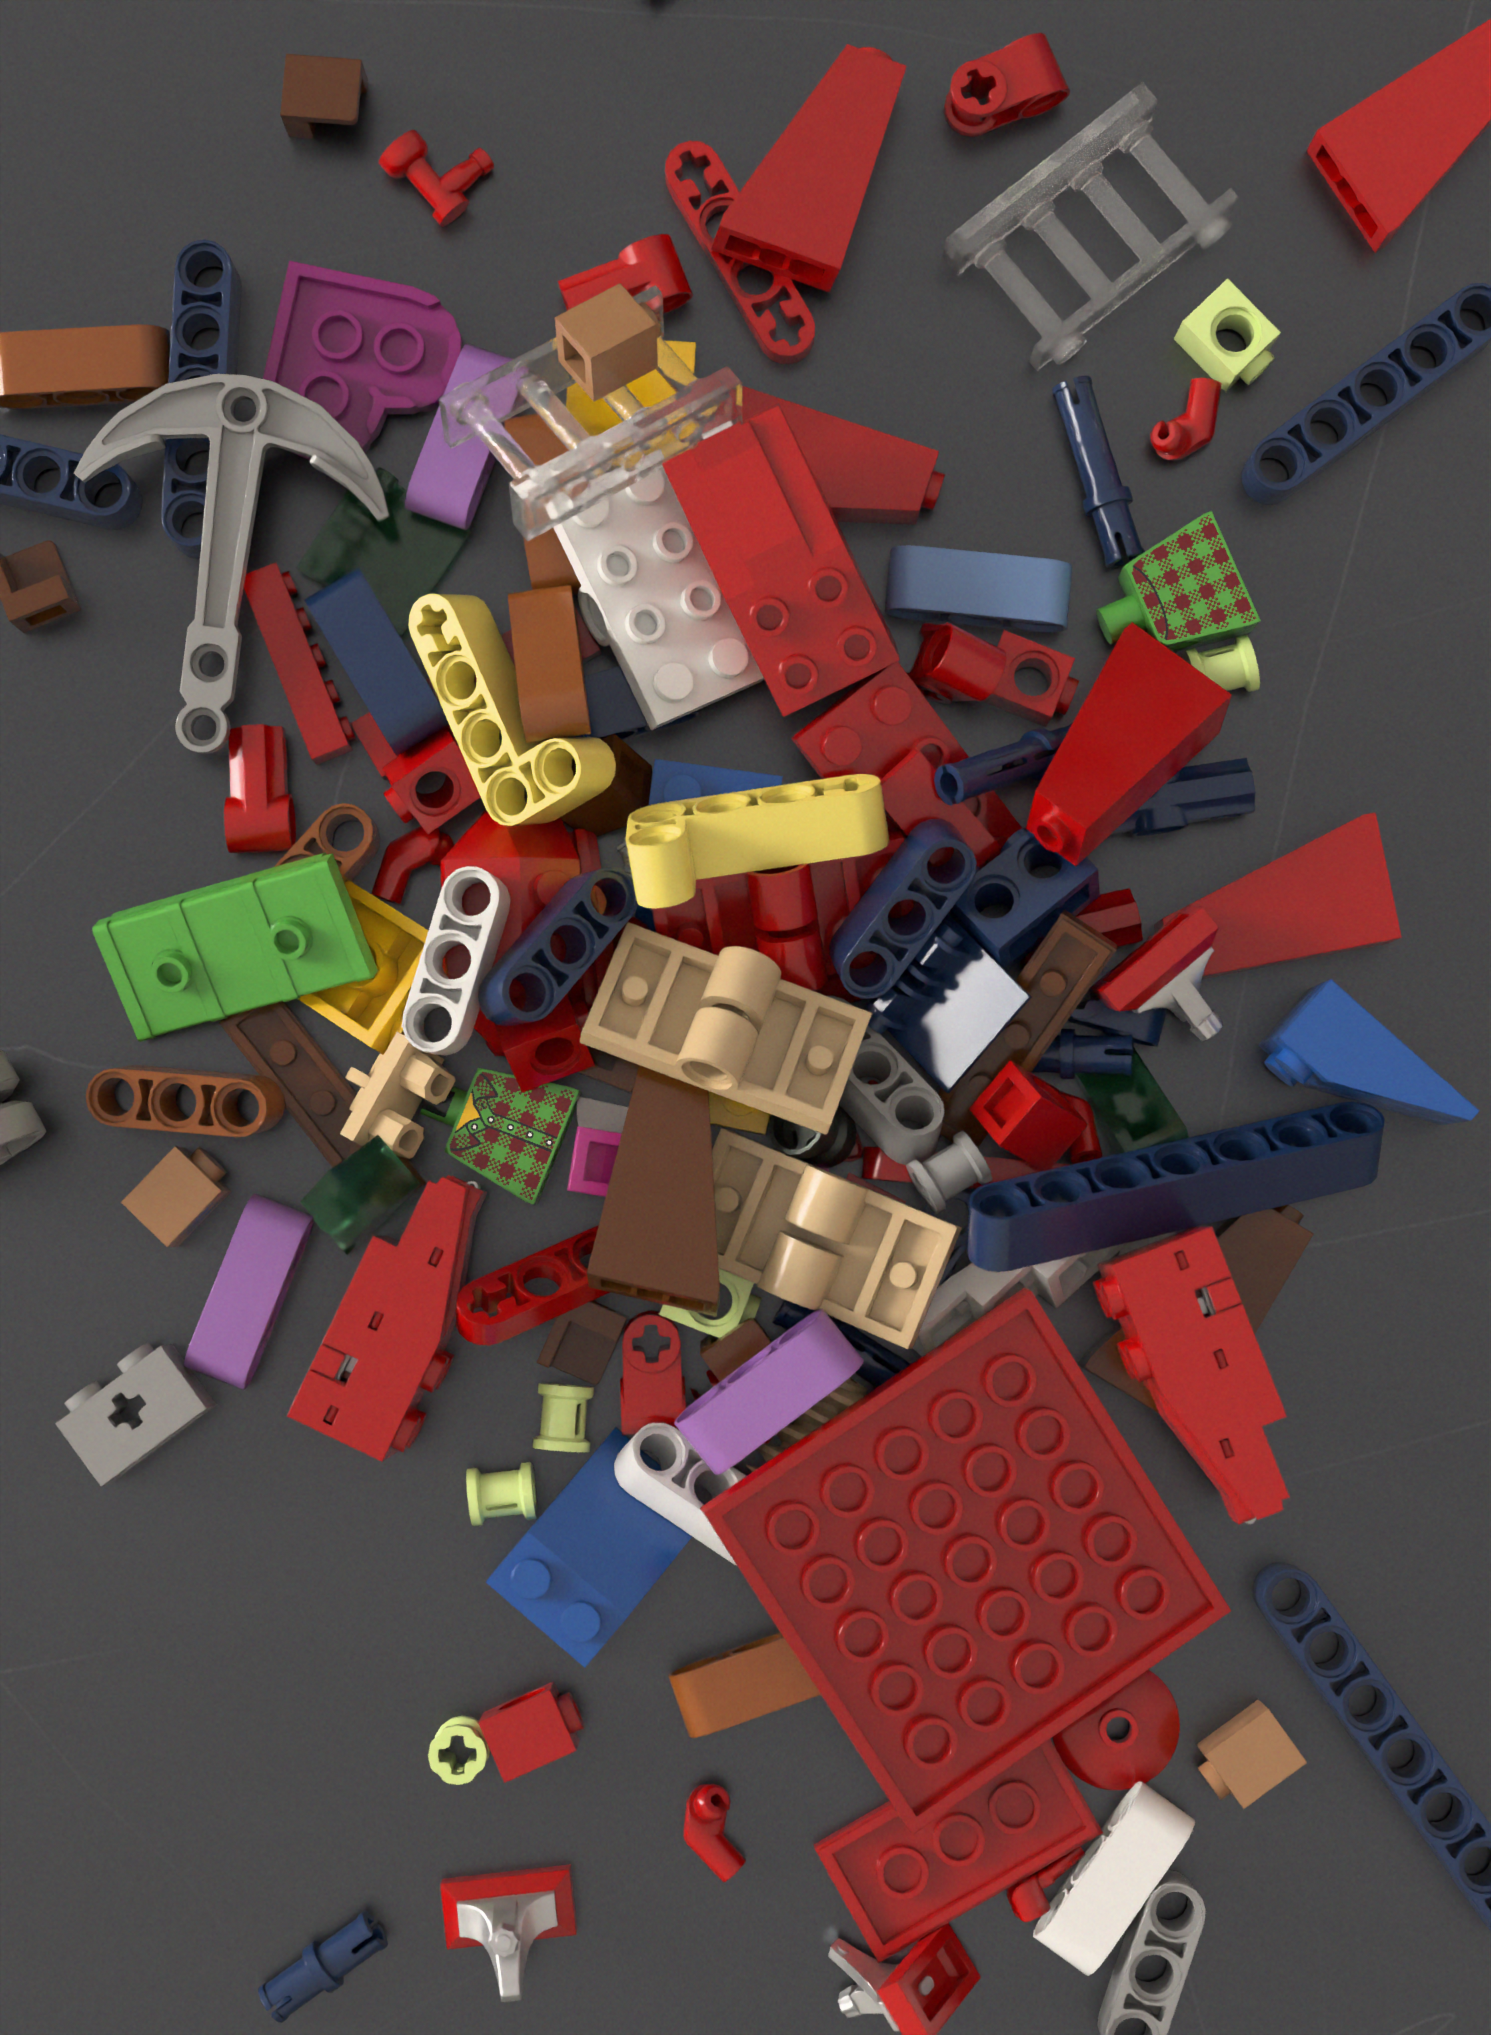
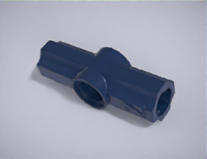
M1247 758L1183 767L1112 834L1132 832L1133 836L1156 835L1189 827L1188 823L1241 817L1246 814H1252L1255 811L1256 792L1253 773L1248 765Z

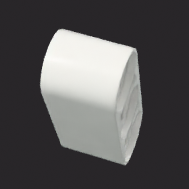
M467 866L457 869L447 877L443 884L403 1013L402 1028L407 1040L419 1050L435 1055L447 1056L456 1053L467 1044L471 1037L480 1008L478 1000L479 986L492 969L510 910L511 899L507 887L499 878L479 867ZM478 882L486 883L491 893L487 909L481 914L467 916L462 907V896L465 890L472 884ZM465 945L471 954V965L462 977L449 979L444 973L442 966L443 958L446 952L453 946ZM445 1007L452 1019L451 1030L443 1040L432 1043L425 1035L423 1029L424 1020L433 1009Z
M655 1422L643 1426L617 1454L614 1462V1472L619 1485L634 1498L736 1565L702 1513L700 1507L704 1504L697 1499L694 1486H701L707 1489L714 1499L746 1477V1475L734 1467L719 1475H715L678 1429L666 1423ZM640 1450L652 1452L659 1459L662 1471L649 1468L643 1462Z
M1142 1781L1137 1782L1123 1797L1101 1829L1103 1833L1095 1837L1086 1850V1855L1079 1860L1049 1903L1051 1909L1040 1917L1033 1932V1937L1085 1975L1090 1976L1107 1958L1183 1849L1193 1831L1195 1820Z

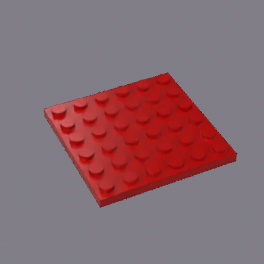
M1025 1287L700 1507L702 1513L912 1835L1231 1612V1609L1035 1295Z

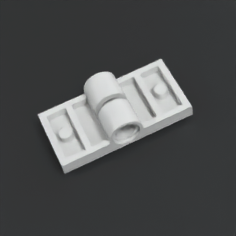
M657 446L546 491L540 498L581 584L578 591V602L584 622L591 635L600 645L611 646L650 730H654L764 680L662 466L664 459Z

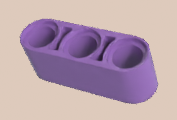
M468 343L464 345L409 482L405 499L406 510L463 530L469 528L506 435L504 418L513 417L519 402L527 374L526 363Z
M256 1193L251 1196L238 1222L184 1359V1367L242 1390L248 1387L261 1360L310 1238L315 1221L314 1216Z
M822 1308L803 1318L699 1397L677 1417L674 1424L713 1473L719 1475L736 1465L838 1388L861 1367L864 1360Z

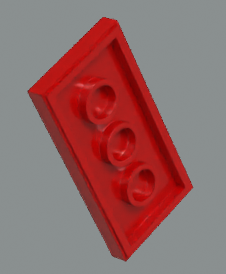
M1049 1739L914 1835L908 1830L891 1802L888 1801L814 1844V1849L878 1963L1094 1839L1102 1834L1103 1831L1052 1741Z

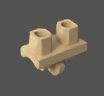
M396 1032L385 1054H379L368 1075L353 1067L348 1071L345 1079L361 1088L349 1108L352 1113L340 1134L388 1161L392 1154L408 1159L413 1158L424 1139V1128L411 1121L423 1098L435 1105L445 1101L456 1081L455 1076L442 1066L443 1058L419 1050L411 1045L405 1035Z

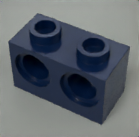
M1025 827L1015 832L1004 843L1000 854L982 869L976 867V873L971 883L951 908L950 914L1008 971L1039 946L1064 909L1076 916L1100 897L1098 868L1087 857L1077 866H1074L1059 853L1051 852L1044 848L1037 841L1034 834ZM1044 865L1053 866L1060 870L1053 877L1046 879L1036 878L1030 874L1035 868ZM991 905H1004L1011 909L1005 916L995 919L987 918L980 914L986 907Z

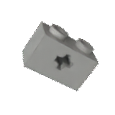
M149 1342L143 1344L117 1364L123 1374L102 1388L96 1380L64 1403L70 1410V1413L55 1424L101 1487L117 1480L217 1405L193 1371L184 1367V1359L172 1343L161 1345L155 1350ZM124 1396L128 1399L141 1396L147 1405L138 1412L142 1421L134 1419L126 1422L120 1413L128 1406Z

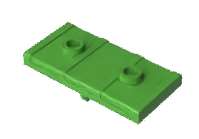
M326 853L318 854L113 913L111 917L98 920L92 928L96 942L139 1042L201 1023L226 1019L228 1016L274 1003L299 999L303 995L354 981L361 982L372 979L378 972L333 853L328 855Z

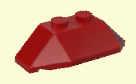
M486 809L441 860V889L449 875L455 870L467 866L479 867L499 878L508 889L511 899L510 910L492 968L563 885L574 876L580 875V858L561 818L543 824L506 826L493 820ZM478 882L465 890L462 896V907L467 916L481 914L487 909L491 893L486 883ZM554 931L550 940L551 952L557 960L563 962L566 956V944L561 935ZM457 945L446 952L442 966L444 973L449 979L460 978L468 971L471 965L469 949L465 945ZM582 976L568 991L573 1004L578 1002L582 990ZM513 978L509 986L510 999L525 994L524 987L515 978ZM479 1008L474 1029L485 1039V1044L495 1056H505L495 1023L487 1019Z

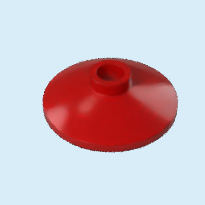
M1148 1669L1057 1733L1052 1739L1063 1763L1082 1781L1105 1790L1131 1789L1139 1781L1145 1784L1152 1780L1171 1760L1179 1739V1713L1176 1702L1168 1687L1156 1674ZM1123 1717L1129 1721L1130 1729L1128 1734L1119 1740L1111 1739L1106 1732L1108 1723L1113 1718Z

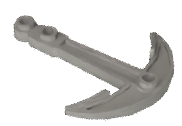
M213 374L161 386L120 410L99 431L85 450L74 471V474L86 483L100 472L126 459L165 449L164 439L208 438L210 441L195 619L187 627L180 693L187 705L178 714L175 724L176 734L180 742L189 750L201 754L218 751L225 745L230 735V721L224 710L235 698L242 635L237 626L267 450L270 447H276L310 457V464L315 469L349 489L368 507L378 522L389 517L381 484L372 464L359 443L321 405L273 381L247 375ZM242 400L253 401L256 405L254 417L246 422L236 420L233 414L235 405ZM211 653L220 654L224 660L223 671L215 677L206 676L202 670L203 659ZM204 716L211 717L216 723V732L208 740H200L194 733L196 721Z

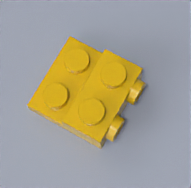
M347 879L345 886L378 972L372 979L361 982L354 981L303 995L298 1000L384 1055L396 1032L404 1035L402 1028L403 1013L429 930Z

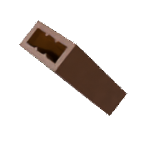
M639 1065L587 1270L588 1286L590 1288L717 1316L720 1301V1282L708 1090Z
M1290 1205L1229 1218L1214 1232L1254 1334H1256L1314 1234L1299 1225L1304 1215ZM1118 1321L1083 1354L1078 1366L1159 1414L1153 1397L1144 1383H1139L1137 1378L1131 1380L1125 1369L1117 1343L1126 1340V1337Z

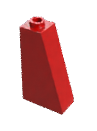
M1491 19L1319 128L1306 150L1375 253L1386 247L1491 124Z
M847 44L723 214L711 250L830 292L841 269L907 66L893 61L887 53L872 47L857 48Z
M724 379L721 380L704 433L730 420L733 424H736L739 419L742 422L779 403L837 522L916 525L922 507L934 510L945 477L944 473L934 470L939 454L938 450Z
M1130 623L1123 630L1035 791L1026 829L1034 834L1037 841L1044 848L1051 852L1059 853L1074 866H1077L1220 733L1232 694L1136 624Z
M1376 812L1364 814L1189 904L1204 907L1219 926L1211 946L1214 952L1205 966L1202 979L1389 944L1402 938ZM1184 908L1162 918L1157 923H1155V933L1158 930H1160L1165 924H1167L1171 919H1173L1177 914H1179Z

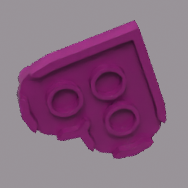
M289 261L263 379L273 381L321 405L359 443L366 454L371 443L379 436L388 414H415L420 411L431 412L438 409L456 361L463 348V341L454 317L441 305L440 300L432 294L409 285ZM294 453L308 460L311 459L310 457Z

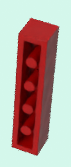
M275 562L247 573L244 583L245 593L311 759L318 765L353 751L349 741L356 738L347 715L341 718L335 706V703L341 701L339 693L332 679L325 681L320 667L327 665L319 644L311 645L306 631L312 629V625L305 608L297 609L292 595L298 593L290 571L282 572L279 565Z

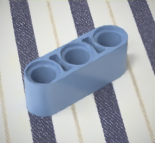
M896 546L890 549L885 613L890 616L910 620L948 622L951 624L1032 632H1062L1067 630L1073 566L1064 561L1048 558L926 546Z

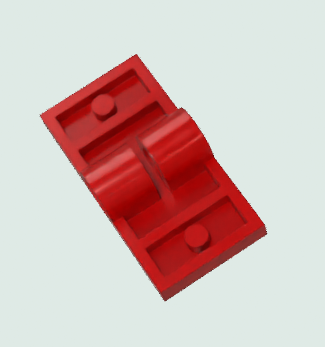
M899 662L867 676L791 737L821 779L855 774H869L882 779L914 749L920 750L936 770L942 765L970 758ZM995 791L964 801L966 806L1001 846L979 866L981 869L1000 854L1004 843L1015 832L1022 829ZM886 815L888 832L899 830Z
M900 830L888 832L889 843L885 848L862 856L696 880L695 894L688 901L666 908H651L655 931L658 934L718 956L722 949L731 946L755 950L769 957L778 965L781 970L780 979L811 991H816L826 985L828 975L837 973L829 955L830 942L834 934L903 843L904 837ZM904 899L897 902L891 908L888 917L900 918L907 915L914 907L913 899ZM874 951L862 952L852 960L849 967L853 969L864 968L874 961L877 953Z

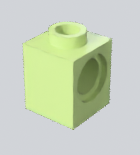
M1227 278L1182 321L1174 340L1212 379L1221 382L1222 389L1227 392L1240 378L1247 385H1250L1272 364L1275 357L1269 351L1281 332ZM1222 329L1237 331L1244 338L1246 349L1239 352L1224 349L1217 340L1216 332Z
M719 1268V1282L724 1284L732 1295L731 1308L724 1316L711 1319L704 1317L698 1312L664 1304L659 1315L721 1338L748 1318H755L762 1298L750 1294L754 1285L753 1282Z

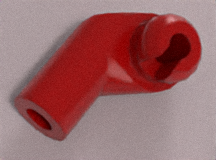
M1194 378L1191 380L1186 412L1167 423L1161 420L1152 429L1150 435L1151 444L1160 457L1168 460L1184 459L1211 442L1215 435L1222 388L1221 382L1209 378Z
M704 1784L695 1788L686 1801L683 1836L686 1844L724 1883L739 1871L746 1862V1858L724 1836L726 1814L731 1805L729 1794L720 1785Z

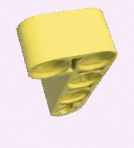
M427 594L420 597L414 603L409 614L411 637L485 808L493 820L506 826L543 824L555 821L599 795L611 785L616 769L614 754L608 744L599 738H553L546 741L526 743L519 704L516 669L494 618L483 600L472 595ZM475 673H476V677H477L476 687H475V682H474V680H475ZM500 730L502 734V745L500 744L499 740ZM573 757H574L575 763H576V774H575V776L573 775V771H572V759H573ZM525 788H526L527 795H528V797H527V804H526L525 798H524Z
M855 774L648 805L630 813L625 840L638 905L645 908H666L691 899L695 894L696 880L871 854L882 850L888 845L889 835L880 779L874 775Z

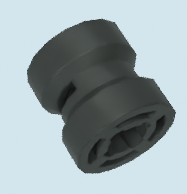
M840 1107L836 1109L827 1135L772 1114L769 1123L771 1140L779 1151L820 1168H832L841 1164L851 1154L856 1143L857 1129L855 1122Z

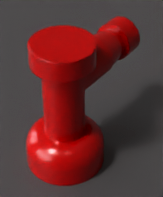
M410 130L388 146L379 159V165L393 178L407 177L435 209L432 215L441 227H444L457 219L469 205V200L463 195V192L480 175L485 176L494 169V163L486 151L479 147L468 156L469 159L454 166L440 177L425 160L428 154L426 141L416 130Z

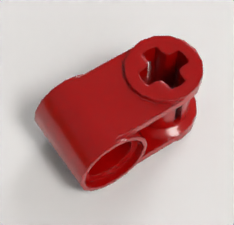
M1034 33L1010 43L1003 49L968 61L958 67L952 77L950 91L946 96L943 110L947 123L954 131L960 135L975 137L1021 118H1030L1042 114L1063 102L1070 95V90L1046 35ZM970 92L972 97L965 99V93ZM985 98V105H980L978 100Z
M948 622L938 625L923 623L919 631V635L923 638L910 672H906L923 696L943 704H951L953 701L977 700L980 702L989 697L1003 675L1007 657L1005 650Z
M647 1310L639 1312L629 1320L624 1328L622 1339L623 1378H620L622 1436L635 1435L643 1426L653 1422L666 1423L678 1429L674 1422L686 1409L685 1376H682L681 1342L678 1328L673 1320L660 1316V1311ZM650 1324L657 1325L659 1336L670 1337L669 1344L659 1346L658 1356L652 1358L645 1357L644 1347L639 1345L633 1346L632 1342L633 1338L642 1337L645 1331L644 1326Z

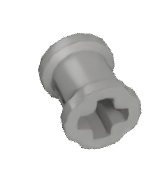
M964 1131L953 1135V1144L922 1163L914 1159L906 1164L907 1171L915 1187L935 1214H939L946 1209L945 1202L976 1182L985 1185L992 1181L991 1171L985 1159Z

